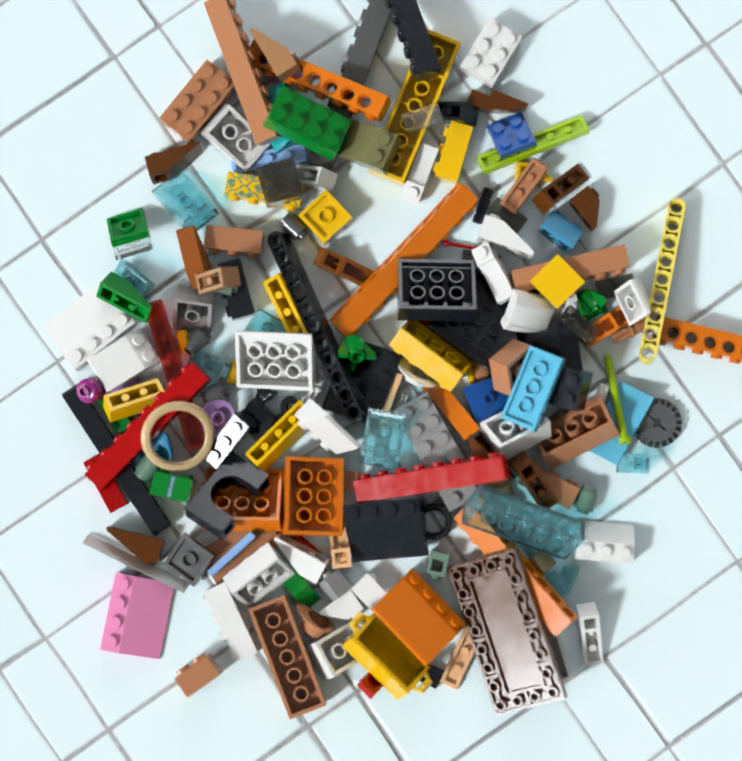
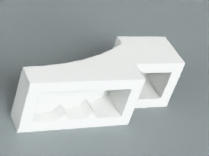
M421 141L404 185L401 199L419 204L439 147Z
M487 241L471 251L477 266L482 271L492 290L497 304L502 305L510 300L513 286L504 264L499 260L494 245Z

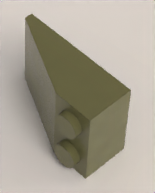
M352 120L336 156L386 176L402 140L395 133Z

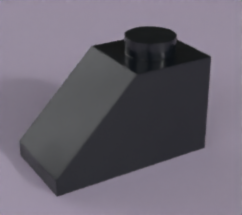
M438 102L433 120L450 124L452 120L476 127L480 108L467 102Z

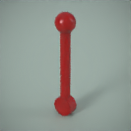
M447 239L442 241V245L445 247L455 246L467 249L478 247L449 242Z

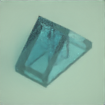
M625 453L617 466L616 473L649 474L651 454Z

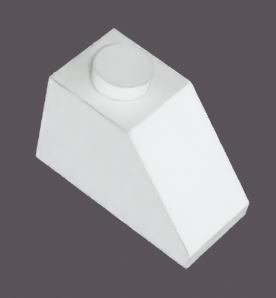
M297 164L292 182L304 184L305 187L319 191L327 189L328 192H333L338 174L320 166Z
M349 589L338 599L322 608L319 613L323 616L349 620L351 617L353 619L359 612H362L361 610L364 607L353 591Z

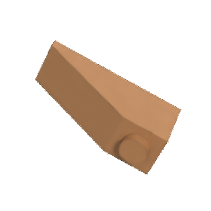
M254 28L250 29L254 39L281 82L301 70L298 65L300 60L295 52L291 54L286 47Z

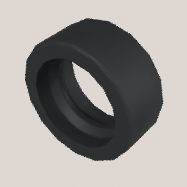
M436 503L424 506L425 514L429 511L437 510L444 515L446 520L442 531L438 533L427 531V539L438 540L447 536L453 524L452 515L449 510L443 505Z

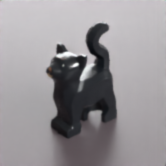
M257 388L256 397L248 402L244 409L257 421V425L249 432L255 442L289 410V404L294 405L298 401L296 397L287 396L281 403V413L276 415L265 406V403L271 401L278 392L271 389Z

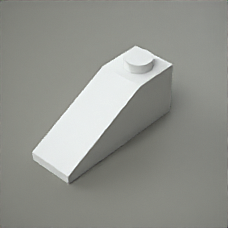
M280 532L274 538L275 543L298 574L304 577L305 581L317 584L331 559L289 536H282Z
M595 602L576 605L584 665L604 663L600 618Z

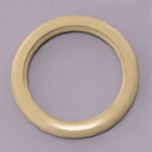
M174 401L156 408L144 422L141 431L142 448L147 458L156 466L169 471H183L200 464L210 453L215 437L213 422L209 415L199 406L185 401ZM172 411L192 413L201 421L205 430V441L200 451L191 459L182 462H171L161 458L155 452L151 443V431L154 424L161 416Z

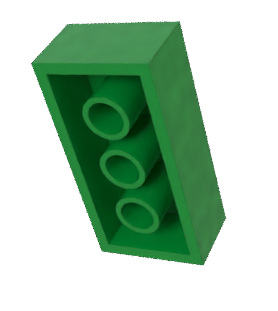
M282 85L262 126L332 160L337 155L352 120Z

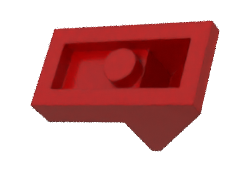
M369 672L357 684L370 699L382 688V685Z

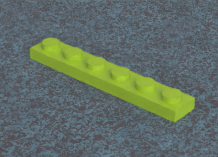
M579 115L534 133L536 145L502 159L497 149H493L476 156L483 175H486L589 134V128L583 116Z

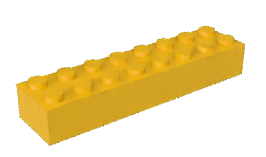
M429 29L427 31L441 65L440 75L417 82L416 77L412 76L409 68L385 126V130L395 133L402 140L386 176L368 169V173L402 187L406 182L420 143L424 138L461 47V42Z

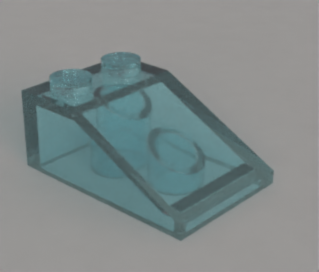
M183 170L172 180L161 183L151 191L181 228L195 225L198 231L219 214L212 201Z
M368 408L359 464L394 470L398 468L407 414Z

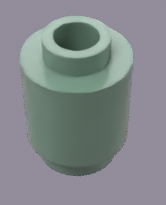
M145 454L136 466L134 473L139 479L147 481L154 476V472L160 467L153 464Z
M583 485L574 507L578 508L577 512L586 515L589 512L593 513L598 497L597 489Z

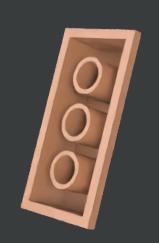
M599 395L586 402L584 411L569 410L551 419L552 436L538 443V447L550 469H553L620 434Z

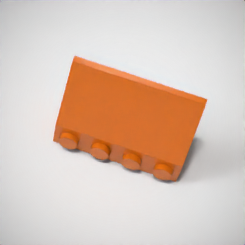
M286 456L283 459L282 536H343L344 458Z
M206 469L205 483L209 480L211 473L217 469ZM267 469L265 471L270 476L271 484L260 497L237 485L223 487L215 494L213 498L214 505L234 518L235 527L232 531L281 532L282 469Z
M413 568L400 578L371 609L425 667L466 625Z

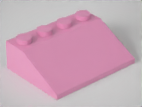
M122 572L115 573L100 650L160 659L174 589L152 578Z

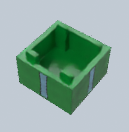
M160 468L159 471L154 472L149 494L187 503L193 497L197 480H193V476L189 474H183L180 477L170 474L169 470Z

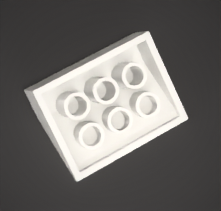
M100 282L43 326L73 369L78 372L89 364L87 360L115 343L138 325L131 315L96 297Z
M235 331L237 387L313 391L317 385V364L312 334Z

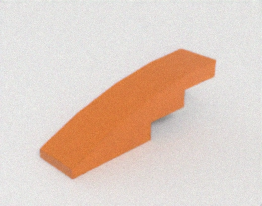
M619 306L577 333L588 349L628 324Z
M440 385L432 388L422 387L464 441L470 434H474L480 429L450 391L443 389Z

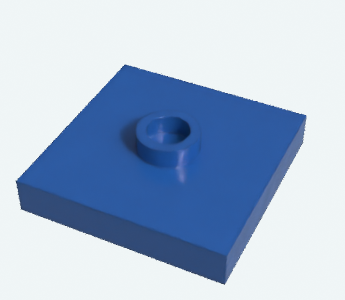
M492 378L462 387L475 423L482 422L504 410L508 400L507 396L494 390Z

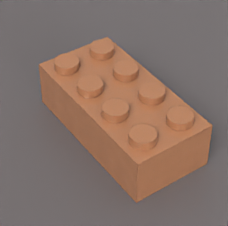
M207 59L159 117L161 123L186 143L195 142L200 135L199 132L236 91L232 79Z

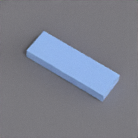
M250 531L208 570L209 574L215 576L256 538V535Z

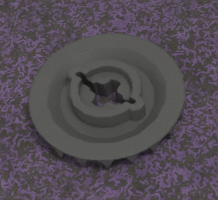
M655 398L635 434L636 438L644 445L652 448L670 445L677 439L682 428V418L679 410L668 400ZM650 417L655 418L656 420L660 418L662 420L660 424L665 429V431L658 426L654 428L652 426L654 422Z

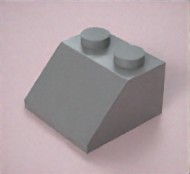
M178 285L174 297L173 328L187 329L188 331L202 328L211 334L216 292L199 294L198 289L193 290L191 286Z

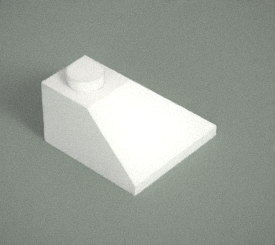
M640 278L630 279L613 291L629 326L651 313L646 287L642 284Z

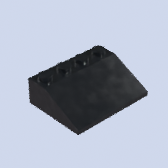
M398 259L397 320L475 322L477 311L475 260Z
M575 320L552 323L548 325L547 329L539 332L517 333L518 341L566 359L565 366L583 370Z
M365 342L375 352L376 360H368L365 357L362 362L357 363L355 371H351V374L368 410L366 419L358 422L376 428L402 355ZM345 358V360H346V362H347V365H348V367H349V369H350L349 359H348V358ZM340 373L339 376H338V379H339L340 382H341L342 379H343V376H342L341 373ZM330 383L322 408L345 416ZM349 390L346 393L347 399L351 396ZM355 408L354 415L357 417L359 412Z
M423 497L343 505L345 527L353 562L429 556Z

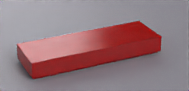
M98 454L83 462L85 467L87 468L91 462L97 461L101 456ZM116 480L106 490L100 491L98 489L110 513L128 504Z

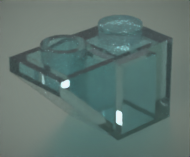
M199 350L194 356H190L188 361L189 364L196 363L207 375L224 383L233 365L202 350Z
M573 563L562 566V571L555 573V570L545 573L544 578L560 597H564L570 594L580 570L579 565L573 566Z

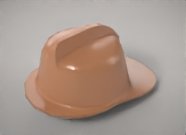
M302 603L297 604V609L302 616L300 627L303 633L320 639L327 632L335 631V626L329 618L320 615V613Z

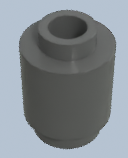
M290 213L279 223L282 226L281 229L294 241L297 239L301 241L308 233L306 231L307 226Z
M226 382L212 384L203 389L204 392H201L204 404L217 399L226 400L227 397H230Z

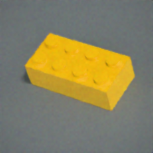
M407 321L389 345L396 353L407 358L410 364L420 368L427 377L433 378L443 389L451 392L473 361L426 328L427 326L422 322Z

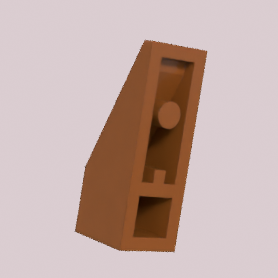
M195 225L178 229L176 234L186 274L193 290L198 289L195 275L213 270V267Z

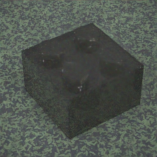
M293 157L256 167L267 208L304 198Z

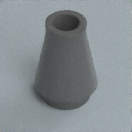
M202 328L195 330L184 351L189 356H194L195 353L210 343V334Z

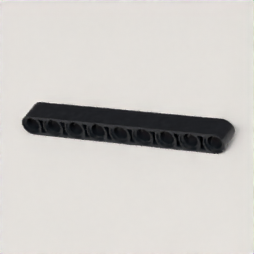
M77 383L62 393V397L98 452L101 453L106 447L110 448L115 443L113 441L114 436L93 404L84 403L79 399L76 392ZM130 464L117 478V481L152 534L156 536L170 527L171 523L153 495L149 494L150 491L143 480L135 475V468Z

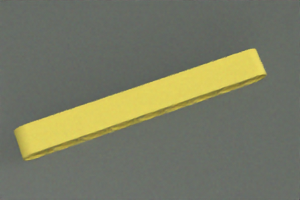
M679 198L672 199L667 208L649 299L651 313L646 316L639 350V360L645 365L652 364L658 352L686 208L684 201ZM678 207L681 211L674 212L671 208ZM673 224V225H675L678 229H676V230H670V229L668 228V225ZM670 242L674 247L667 248L664 244ZM667 260L670 262V265L664 266L661 264V261ZM659 278H664L667 281V283L660 284L657 280ZM660 296L664 301L656 302L654 297ZM652 314H656L660 317V319L658 321H654L650 318V316ZM652 332L656 334L657 337L655 339H649L646 334ZM651 351L653 356L647 358L643 355V352Z

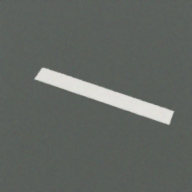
M90 533L82 542V544L182 593H185L189 586V583L155 565L144 564L143 559H139L137 556Z

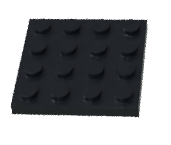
M475 269L477 302L475 322L430 321L426 328L481 367L490 371L489 359L509 343L518 332L503 329L500 322L509 301L502 305L497 304L484 275Z

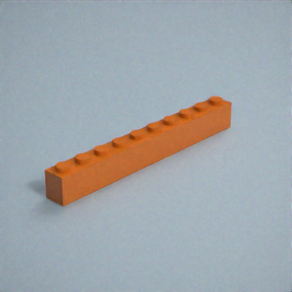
M457 183L335 312L328 322L346 338L350 335H356L359 331L358 328L371 319V314L385 304L384 300L397 291L398 259H424L428 253H433L437 248V244L450 235V230L463 221L462 217L476 207L475 203L479 199L464 184Z

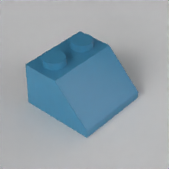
M552 211L537 232L568 254L583 235L582 228L574 222L571 224L565 220L566 216L561 212Z

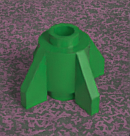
M583 289L577 294L579 320L583 325H586L591 318L609 312L605 306L608 300L604 295L591 289Z
M355 334L348 336L337 351L339 358L349 359L350 370L353 372L356 369L357 363L362 362L365 357L368 360H376L375 352L364 342L361 336Z

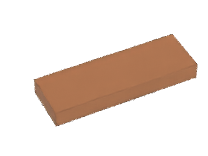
M533 157L502 199L500 205L516 215L549 168Z

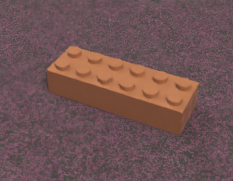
M625 244L562 258L585 281L584 284L590 279H593L594 282L604 280L607 275L611 274L612 277L621 276L630 267ZM549 262L511 270L509 279L513 288L540 294L530 283V280Z
M286 594L250 607L248 609L289 719L326 706L325 696Z

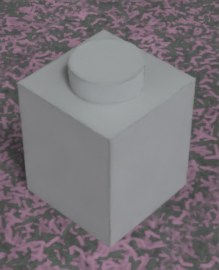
M339 569L334 572L329 570L321 576L323 580L318 583L331 602L352 588Z

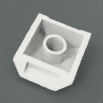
M513 288L510 301L500 323L505 330L525 333L539 332L547 329L555 307L543 295Z

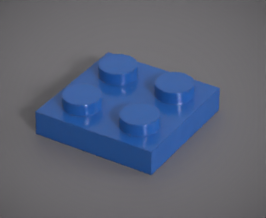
M522 112L487 125V131L501 159L536 145V140Z

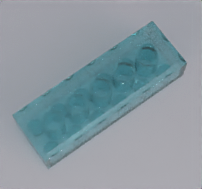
M482 484L463 505L462 524L566 560L585 540V521Z

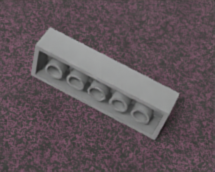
M427 392L393 410L421 463L425 464V467L432 466L431 463L436 461H443V464L450 463V460L455 458H462V461L465 460ZM479 484L437 491L449 512L483 494Z

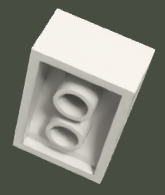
M224 104L199 132L245 172L271 144L269 143L264 146L256 145L248 122L229 104Z
M495 214L485 215L476 242L483 244L488 241L494 245L495 249L531 260L534 251L505 221L500 220V216Z
M141 328L124 336L87 360L107 393L153 369L161 361Z
M350 622L306 646L324 681L337 676L358 663L342 647L346 640L354 633L353 628L349 624Z

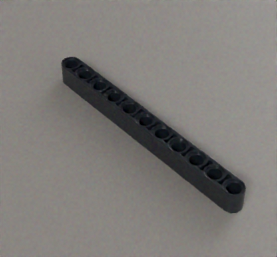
M271 232L267 237L268 245L308 334L313 335L314 348L343 413L349 421H362L368 415L367 407L345 358L338 357V342L292 240L286 233ZM279 236L281 238L280 244L277 243V239ZM288 253V260L285 261V255ZM295 270L296 276L293 279L292 273ZM303 287L304 293L301 296L300 289ZM309 304H310L311 307H312L310 313L308 312V306H309ZM317 321L319 322L318 330H316L315 324ZM325 338L327 340L326 347L323 346V341ZM332 356H334L335 362L333 365L331 363ZM340 373H341L342 376H343V379H342L341 382H340L339 379H338V376H339ZM348 390L351 394L349 399H347L346 393ZM355 408L359 412L357 417L354 415Z

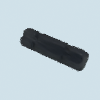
M483 188L482 197H480L475 211L476 214H474L472 220L476 224H482L483 215L486 214L490 202L489 198L493 194V190L490 188Z

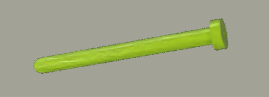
M606 355L604 362L620 434L618 443L619 445H626L631 443L632 439L627 434L612 357Z

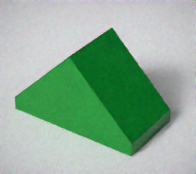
M295 570V574L283 584L298 603L311 608L321 597L305 581L304 577L300 576Z

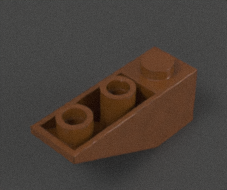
M191 141L186 145L171 147L168 150L154 152L145 156L147 169L153 185L172 180L201 155L203 149L200 141Z

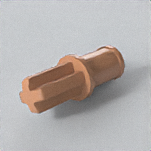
M643 318L631 326L626 324L625 328L612 333L611 338L613 342L619 343L629 337L634 338L635 335L644 330L646 319Z

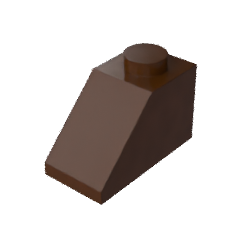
M586 186L572 197L568 203L592 232L597 227L600 200L598 199L599 194L597 191Z

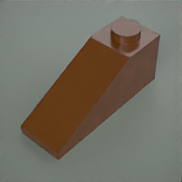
M577 164L543 188L532 199V202L542 214H545L590 178L580 165Z
M525 451L508 461L542 513L559 502L537 466Z
M107 526L106 531L135 556L143 559L144 564L154 566L155 563L160 562L165 544L164 539Z

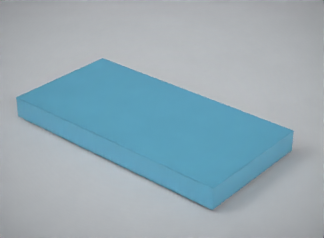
M529 346L501 418L537 432L566 359Z
M620 381L618 391L627 434L633 440L655 398ZM611 397L606 407L618 429ZM619 435L589 451L618 466L630 443L619 445Z

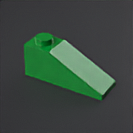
M111 271L100 282L96 297L147 323L152 306L127 279Z

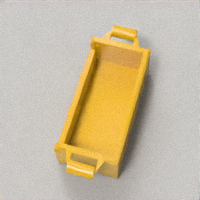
M359 612L349 623L354 633L346 640L342 647L397 700L407 695L412 689L424 694L433 683L427 673L430 666L427 665L421 668L423 663L376 618L377 615L375 613L367 616ZM365 618L362 624L358 628H356L359 625V623ZM424 676L426 679H425L424 682L417 688L415 685H416V684L420 681V679Z

